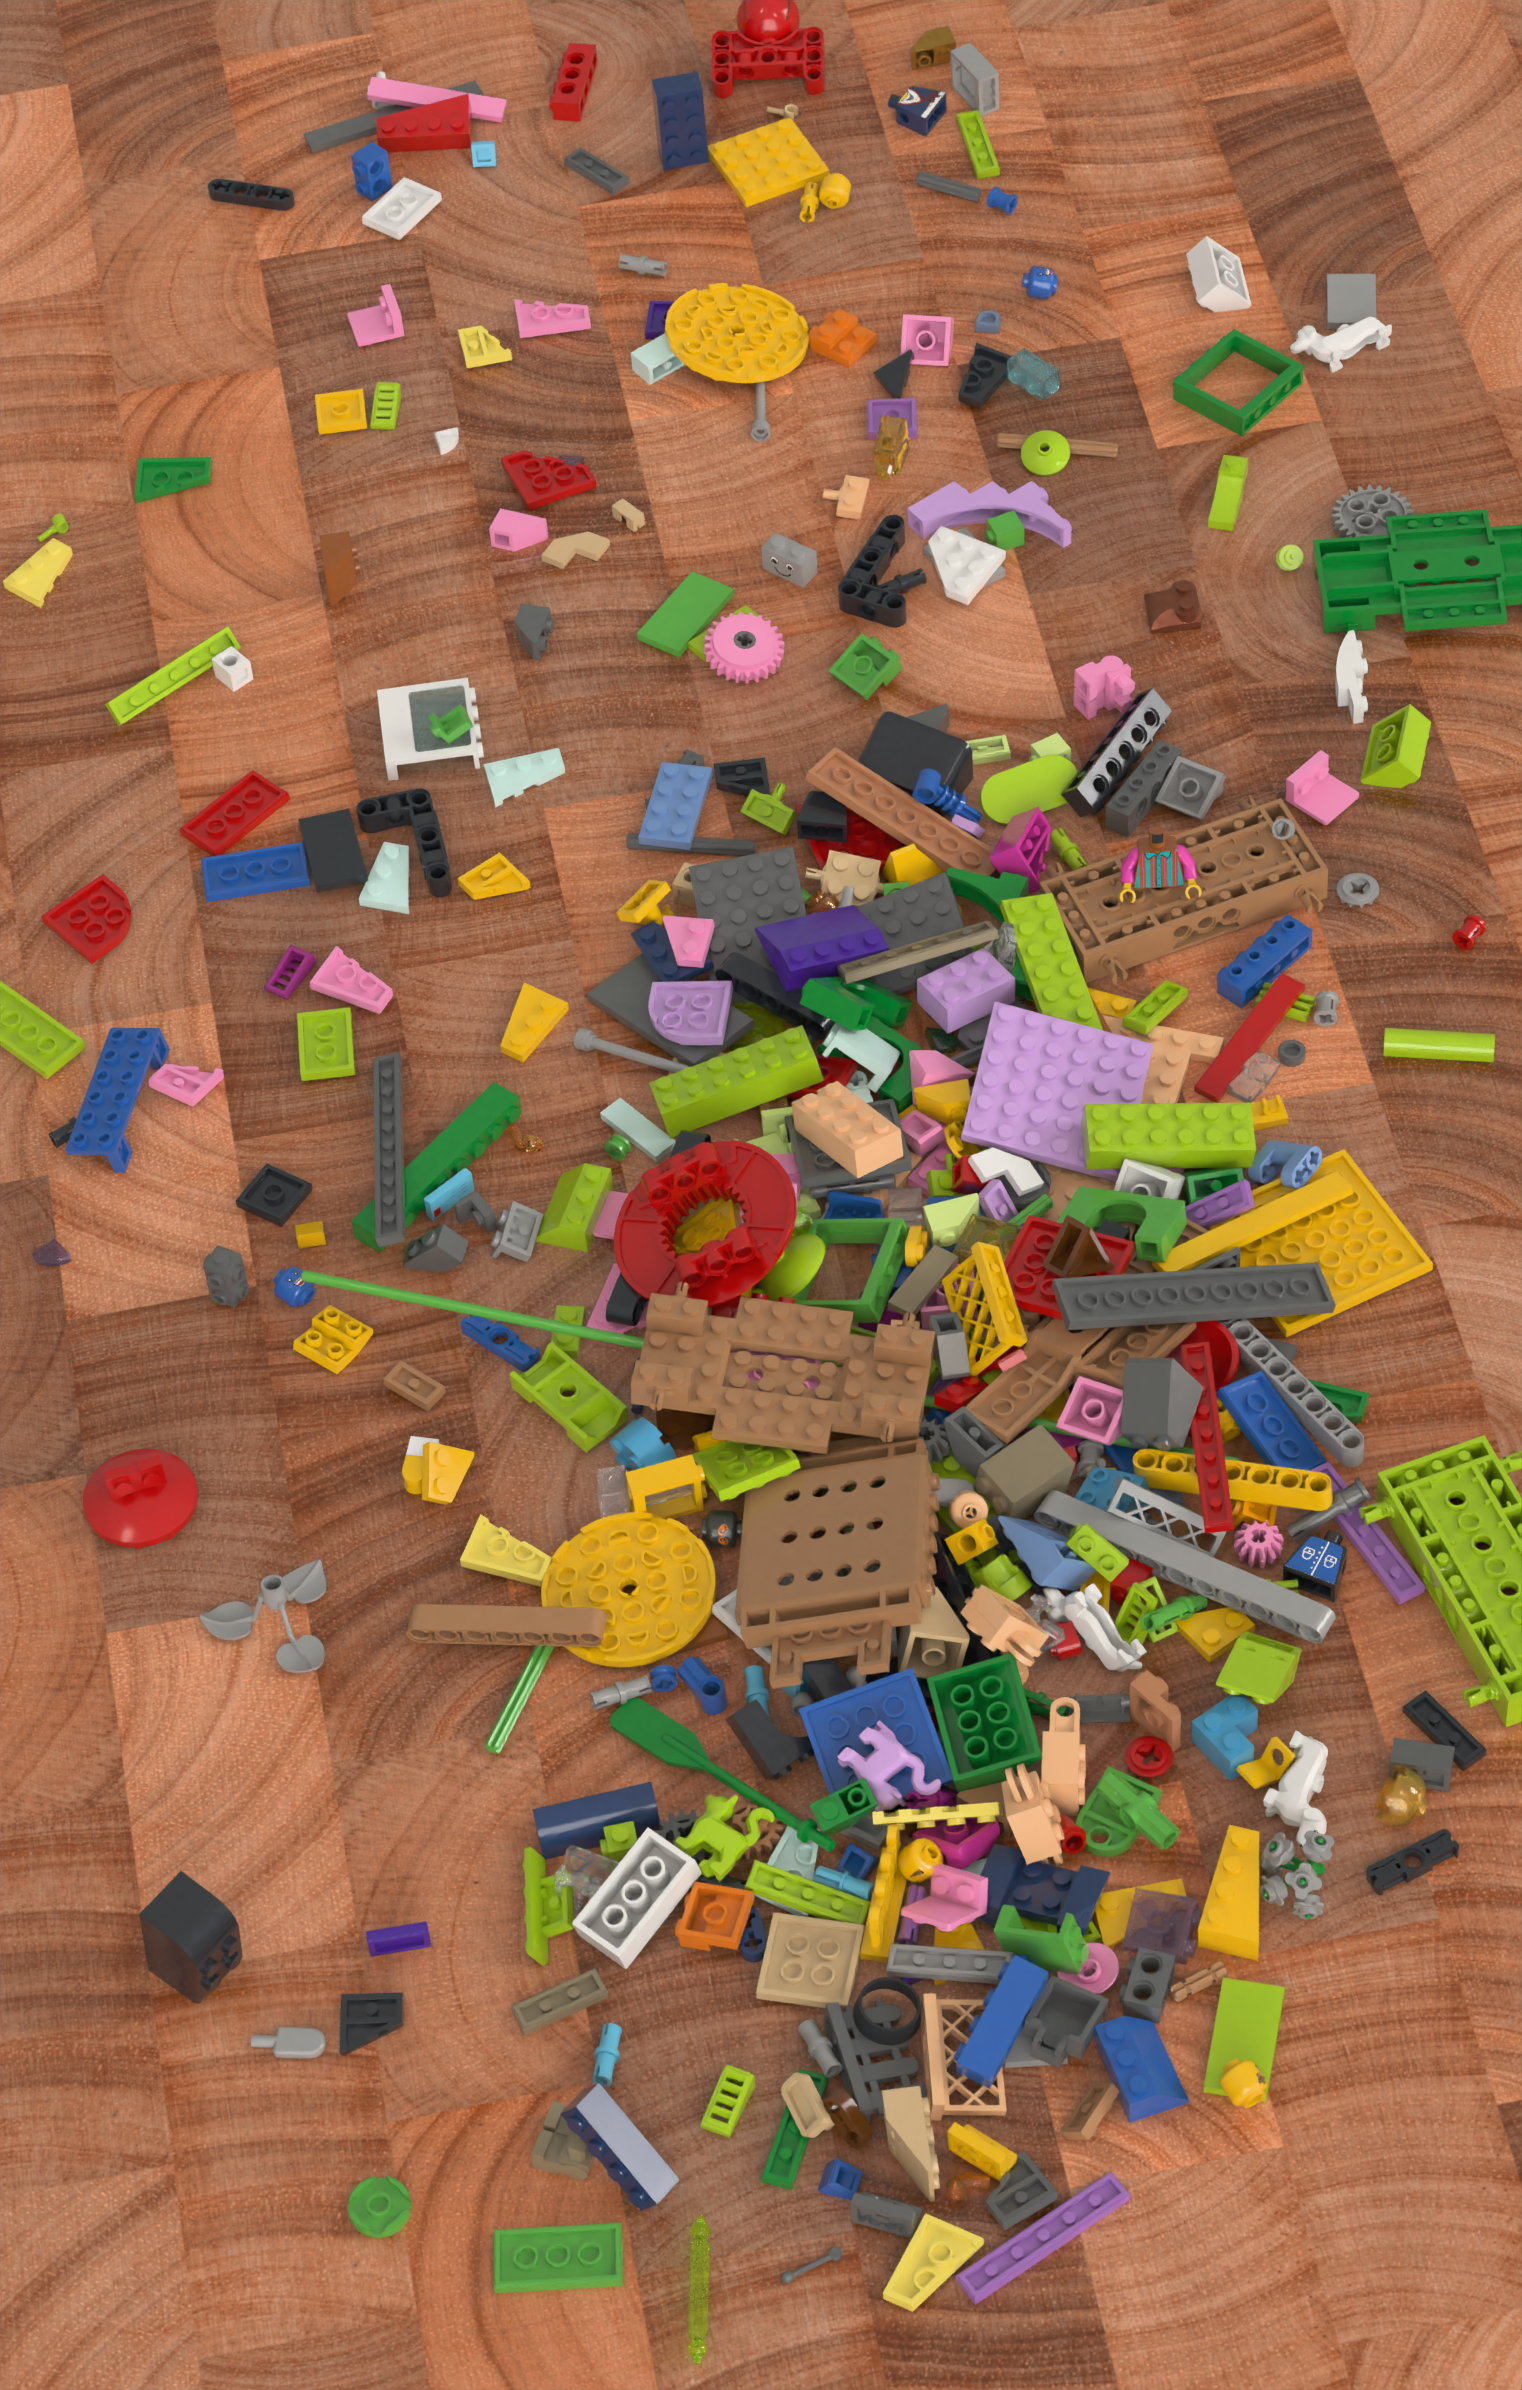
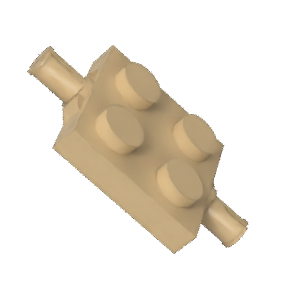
M829 850L827 863L823 870L808 867L806 869L805 878L820 881L821 893L819 902L839 906L845 886L854 888L852 905L855 907L873 901L877 893L883 894L884 883H879L880 860Z

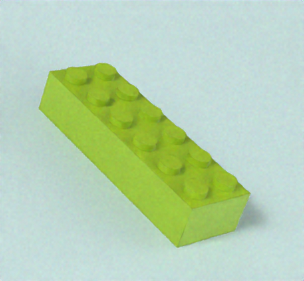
M801 1025L772 1037L764 1038L751 1045L737 1048L719 1057L711 1058L698 1065L687 1067L674 1074L661 1077L649 1084L671 1139L678 1136L682 1130H695L824 1081L814 1051Z
M1251 1103L1085 1104L1081 1126L1086 1169H1121L1124 1159H1131L1162 1168L1252 1167L1256 1153Z

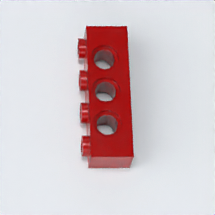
M569 43L567 52H563L562 67L558 68V82H554V96H550L549 110L553 111L554 120L581 122L598 64L595 44Z

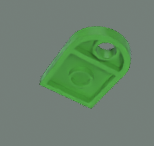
M1108 1766L1082 1807L1076 1824L1086 1833V1845L1084 1848L1090 1853L1102 1857H1112L1124 1853L1134 1844L1140 1834L1138 1829L1135 1831L1130 1830L1120 1819L1118 1811L1097 1792L1098 1785L1107 1774L1117 1772L1138 1792H1147L1157 1805L1162 1798V1790ZM1102 1834L1108 1840L1098 1844L1092 1841V1837Z

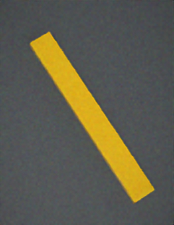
M1335 1171L1172 1248L1164 1263L1152 1261V1266L1158 1272L1192 1270L1237 1246L1240 1248L1352 1195L1353 1186Z

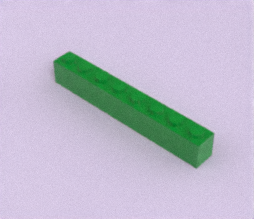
M493 1082L404 1169L405 1228H408L414 1219L423 1210H426L424 1202L426 1196L462 1169H467L476 1158H479L484 1153L485 1149L494 1140L500 1138L503 1131L511 1123H515L521 1114L518 1095ZM374 1198L351 1222L354 1237L380 1253L386 1246L378 1247L375 1240Z

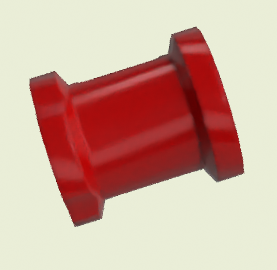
M1467 915L1464 919V925L1454 931L1452 936L1453 942L1463 950H1470L1475 943L1474 940L1486 931V925L1478 916Z

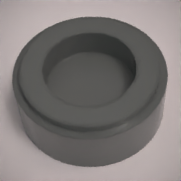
M1287 1040L1280 1044L1278 1059L1283 1065L1295 1067L1301 1065L1305 1060L1306 1049L1301 1042Z

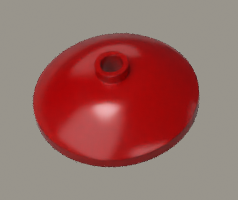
M1216 1320L1196 1322V1329L1165 1358H1173L1183 1367L1180 1345L1209 1341L1217 1393L1220 1388L1229 1385L1235 1377L1239 1365V1348L1235 1337L1223 1324Z

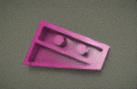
M1039 807L1013 816L989 856L993 867L998 870L1000 875L1004 871L1028 877L1029 894L1040 890V872L1045 871L1046 866L1042 859L1043 854L1048 852L1051 826Z

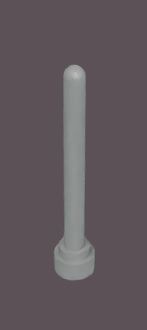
M765 382L756 383V421L751 425V437L759 442L766 441L770 437V425L765 418Z
M580 1028L574 1038L575 1048L586 1052L598 1049L673 1073L688 1067L684 1064L599 1039L593 1031L585 1028Z

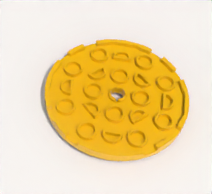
M727 283L709 284L707 289L699 291L692 289L680 296L672 304L667 313L665 323V337L674 355L686 366L690 367L691 370L711 377L716 381L758 383L782 377L794 370L802 362L807 353L809 343L807 322L803 315L799 316L794 311L795 306L776 293L747 284H742V287H728Z
M648 1512L614 1514L580 1529L581 1533L569 1542L565 1540L552 1556V1563L547 1573L544 1574L541 1588L542 1607L597 1608L607 1614L603 1643L600 1646H564L568 1651L581 1659L607 1667L622 1668L646 1665L677 1652L701 1631L712 1612V1605L715 1604L717 1594L715 1567L703 1541L691 1533L684 1524L672 1518L666 1520L654 1517L652 1513ZM634 1585L636 1589L630 1596L628 1593L622 1592L625 1586Z

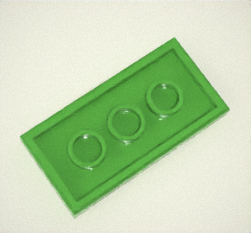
M692 571L637 632V640L680 657L688 648V642L700 635L735 595L734 589Z
M622 2222L494 2230L495 2293L623 2286Z

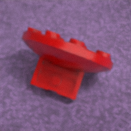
M148 1448L126 1451L105 1461L91 1475L83 1493V1509L91 1529L107 1542L135 1549H141L172 1539L190 1521L198 1503V1488L194 1474L189 1466L179 1457L169 1452Z

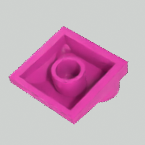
M966 1818V1824L947 1826V1820L935 1821V1827L919 1829L913 1834V1839H930L937 1844L941 1853L944 1854L947 1866L962 1870L992 1850L1000 1833L998 1821L978 1823L977 1818Z

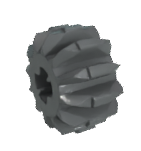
M923 1417L918 1439H924L930 1465L932 1461L941 1464L942 1456H948L950 1452V1442L944 1424L938 1425L936 1418L931 1422H927L925 1417Z

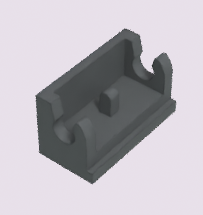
M1394 1738L1388 1783L1449 1792L1455 1747Z

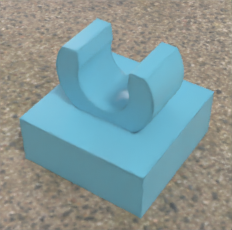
M474 141L471 143L473 167L496 166L495 141Z

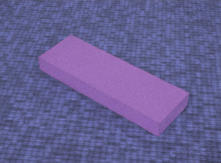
M1244 1179L1185 1206L1187 1219L1205 1229L1255 1207L1250 1183Z

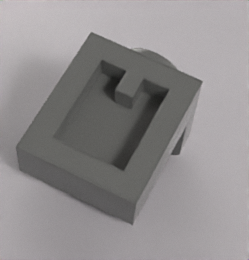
M478 1191L463 1197L454 1204L456 1218L460 1224L472 1218L474 1223L478 1227L482 1226L488 1234L498 1229L494 1211Z

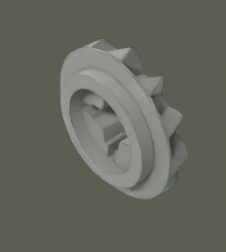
M1351 873L1342 877L1337 884V896L1340 897L1341 903L1347 902L1350 908L1353 905H1359L1362 909L1364 904L1372 905L1373 901L1378 899L1379 884L1370 875ZM1353 889H1355L1356 891L1363 890V893H1353Z

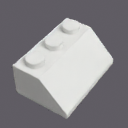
M1207 236L1186 254L1189 263L1188 268L1193 279L1192 284L1197 295L1196 300L1199 305L1204 308L1207 307L1213 312L1247 309L1252 306L1241 261L1238 256Z

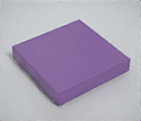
M916 398L867 400L868 440H879L882 435L881 432L883 433L882 417L885 439L904 438V431H906V427H904L905 422H907L908 437L917 438Z

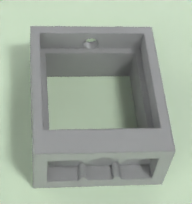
M971 43L951 50L952 88L973 111L979 110L981 117L999 110V72Z

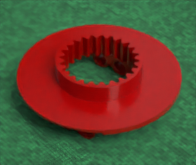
M736 1140L700 1143L693 1148L672 1156L656 1168L647 1170L641 1176V1181L635 1189L629 1192L621 1207L615 1225L614 1252L617 1265L623 1277L640 1296L650 1301L651 1293L675 1296L677 1283L682 1282V1289L684 1282L689 1285L686 1297L707 1300L708 1307L724 1303L741 1295L767 1275L780 1259L789 1243L796 1219V1197L792 1182L784 1168L771 1154L753 1144ZM722 1197L725 1202L731 1199L734 1204L739 1203L744 1212L741 1218L745 1223L730 1230L726 1234L725 1240L709 1241L700 1248L697 1254L686 1253L680 1256L677 1255L676 1249L673 1246L676 1243L673 1235L678 1233L675 1226L682 1225L683 1222L680 1218L682 1216L688 1217L690 1208L697 1210L698 1203L702 1202L706 1205L710 1198L715 1202Z

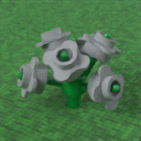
M1311 1830L1307 1831L1304 1835L1306 1843L1303 1845L1302 1851L1308 1860H1301L1294 1856L1295 1848L1293 1842L1286 1840L1285 1834L1279 1832L1268 1842L1259 1859V1868L1264 1870V1875L1259 1878L1262 1885L1260 1886V1893L1266 1902L1271 1905L1276 1903L1280 1907L1284 1904L1283 1899L1288 1896L1286 1887L1291 1885L1295 1890L1296 1903L1293 1904L1295 1909L1292 1910V1913L1299 1915L1302 1919L1317 1918L1318 1915L1323 1914L1324 1904L1320 1902V1897L1311 1894V1891L1321 1888L1322 1880L1317 1876L1322 1875L1325 1868L1322 1863L1316 1862L1331 1859L1332 1852L1330 1850L1334 1845V1839L1328 1835L1325 1836ZM1282 1868L1292 1870V1872L1290 1871L1285 1875L1284 1881L1278 1876Z

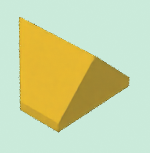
M915 844L891 852L882 871L884 877L891 883L909 881L910 886L946 872L919 851Z

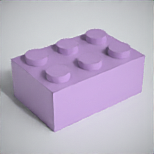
M985 948L917 979V1003L947 1034L992 1013L995 1001L1007 1005L1015 1002V978Z

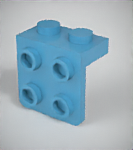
M1095 1466L1090 1470L1075 1499L1111 1513L1106 1509L1116 1491L1113 1485L1118 1476L1148 1490L1149 1487L1144 1476ZM1124 1492L1116 1506L1117 1509L1123 1512L1137 1508L1134 1498ZM1139 1500L1140 1506L1147 1505V1503ZM1136 1513V1514H1133V1515H1132V1516H1134V1517L1140 1519L1139 1513Z

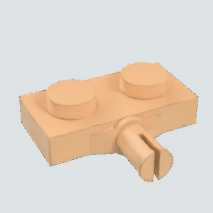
M845 475L843 486L839 491L824 488L823 499L837 501L836 516L861 520L870 479Z

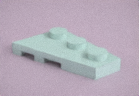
M559 748L484 764L485 774L495 807L503 804V800L512 795L516 798L524 794L523 790L532 785L540 786L565 773Z
M389 842L383 843L368 876V881L365 883L359 896L361 906L409 914V846Z

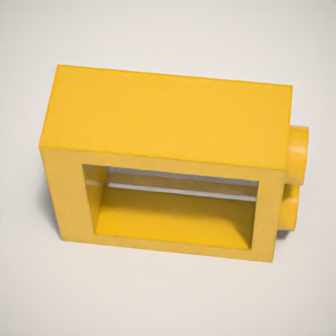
M692 1454L625 1473L631 1512L652 1513L654 1517L667 1520L668 1518L674 1519L704 1510L703 1498H707L703 1482L705 1481V1475L701 1464H695Z

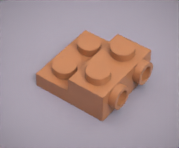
M1148 1670L1144 1673H1138L1130 1682V1717L1151 1736L1159 1737L1166 1741L1171 1747L1172 1752L1181 1747L1180 1710L1174 1703L1168 1702V1686L1161 1677H1155Z

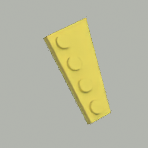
M1001 1802L957 1805L956 1807L925 1808V1810L904 1809L892 1813L879 1811L872 1812L873 1824L887 1826V1831L888 1827L892 1826V1824L899 1825L900 1830H905V1824L917 1823V1828L935 1827V1821L947 1820V1826L966 1824V1818H977L978 1823L996 1822V1816L1003 1815V1805Z

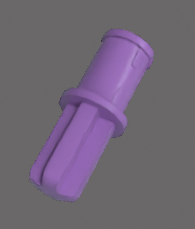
M911 1885L909 1887L905 1907L926 1897L924 1887L920 1885ZM900 1912L902 1922L897 1942L903 1944V1940H905L904 1944L917 1945L920 1923L913 1922L912 1918L903 1916Z

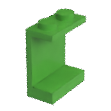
M1002 1906L994 1932L1004 1952H1013L1014 1955H1028L1034 1965L1044 1970L1079 1974L1082 1964L1088 1959L1089 1948L1072 1913H1066L1058 1934L1025 1929L1015 1906Z

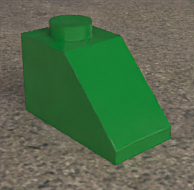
M1242 1167L1210 1168L1180 1173V1175L1185 1177L1182 1186L1184 1201L1190 1204L1243 1180Z

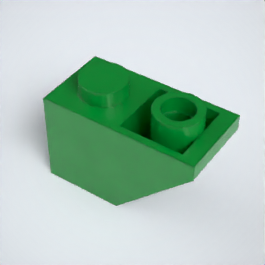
M865 1777L810 1804L823 1834L828 1837L855 1825L878 1806Z

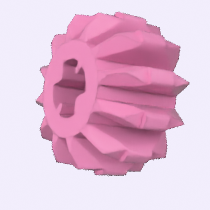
M1255 1519L1252 1525L1243 1523L1241 1530L1235 1533L1234 1552L1238 1555L1240 1563L1248 1562L1250 1569L1256 1564L1263 1570L1265 1563L1274 1566L1276 1558H1281L1283 1553L1282 1534H1279L1277 1525L1269 1527L1267 1519L1262 1524H1258Z

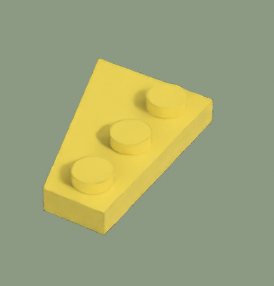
M52 538L3 581L4 588L41 608L44 604L45 595L47 592L50 593L54 587V580L62 574L73 555L71 547Z
M481 1514L460 1559L461 1567L542 1587L544 1574L547 1573L552 1563V1557L529 1543L521 1542L512 1537L509 1531L489 1523V1519Z
M925 2213L883 2292V2299L913 2312L984 2245V2238Z

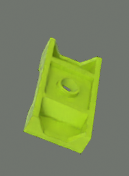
M553 1342L548 1344L541 1361L525 1373L512 1371L509 1374L511 1387L529 1403L534 1401L562 1425L567 1431V1436L586 1453L629 1420L627 1406ZM566 1390L576 1392L571 1397L561 1395Z

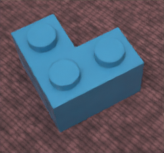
M1242 1693L1241 1695L1231 1694L1192 1721L1191 1741L1229 1781L1240 1775L1236 1771L1238 1765L1254 1761V1745L1246 1737L1257 1730L1258 1709Z

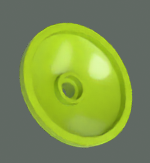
M803 1234L790 1239L775 1266L758 1282V1290L762 1289L763 1294L768 1295V1300L777 1302L778 1297L792 1298L811 1281L822 1264L825 1255L823 1240L815 1234Z

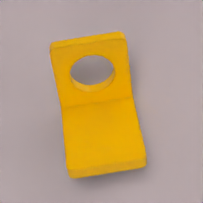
M1273 1737L1261 1759L1238 1765L1236 1771L1253 1788L1257 1789L1280 1782L1295 1755L1278 1737ZM1275 1748L1279 1749L1283 1754L1282 1765L1276 1764L1273 1759Z

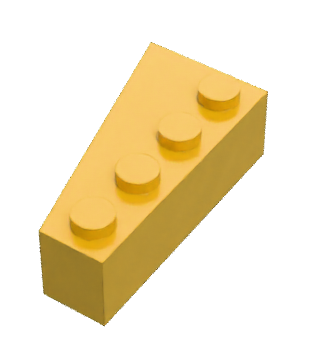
M1229 1825L1198 1926V1947L1258 1961L1259 1831Z

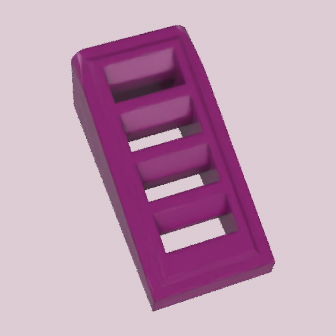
M290 945L264 986V989L287 1000L316 964L313 954ZM295 961H297V962H300L301 964L298 966V965L293 964V963H294ZM291 968L296 972L293 974L289 972L288 969ZM284 975L286 977L291 978V980L288 982L282 979V977ZM280 983L286 986V988L282 990L275 987V985Z

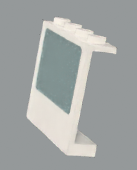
M468 678L377 690L388 781L399 780L397 765L473 755L475 769L480 768L479 758L484 757L482 742H477V739H481L480 725L474 724V721H479L477 705L472 706V703H476L475 688H469ZM461 704L466 709L473 727L448 744L442 737L437 738L429 727L432 723L428 715L433 712L440 719Z

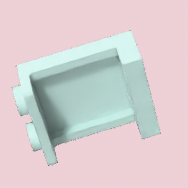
M835 1023L823 1042L826 1048L822 1055L827 1058L833 1048H838L873 1072L867 1087L876 1093L890 1074L901 1052L868 1029L852 1031Z

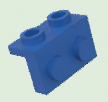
M829 1191L828 1193L829 1207L824 1219L885 1218L880 1199L851 1195L845 1192Z

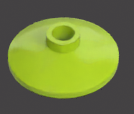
M1050 430L1038 431L1030 435L1021 448V459L1028 471L1039 476H1051L1060 472L1067 465L1070 458V447L1067 440L1061 434ZM1044 447L1049 448V450L1046 452L1041 451V449Z

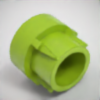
M1003 1553L985 1564L971 1577L977 1588L984 1585L1011 1601H1014L1032 1587V1583L1022 1569H1019L1017 1564L1014 1565L1007 1555Z

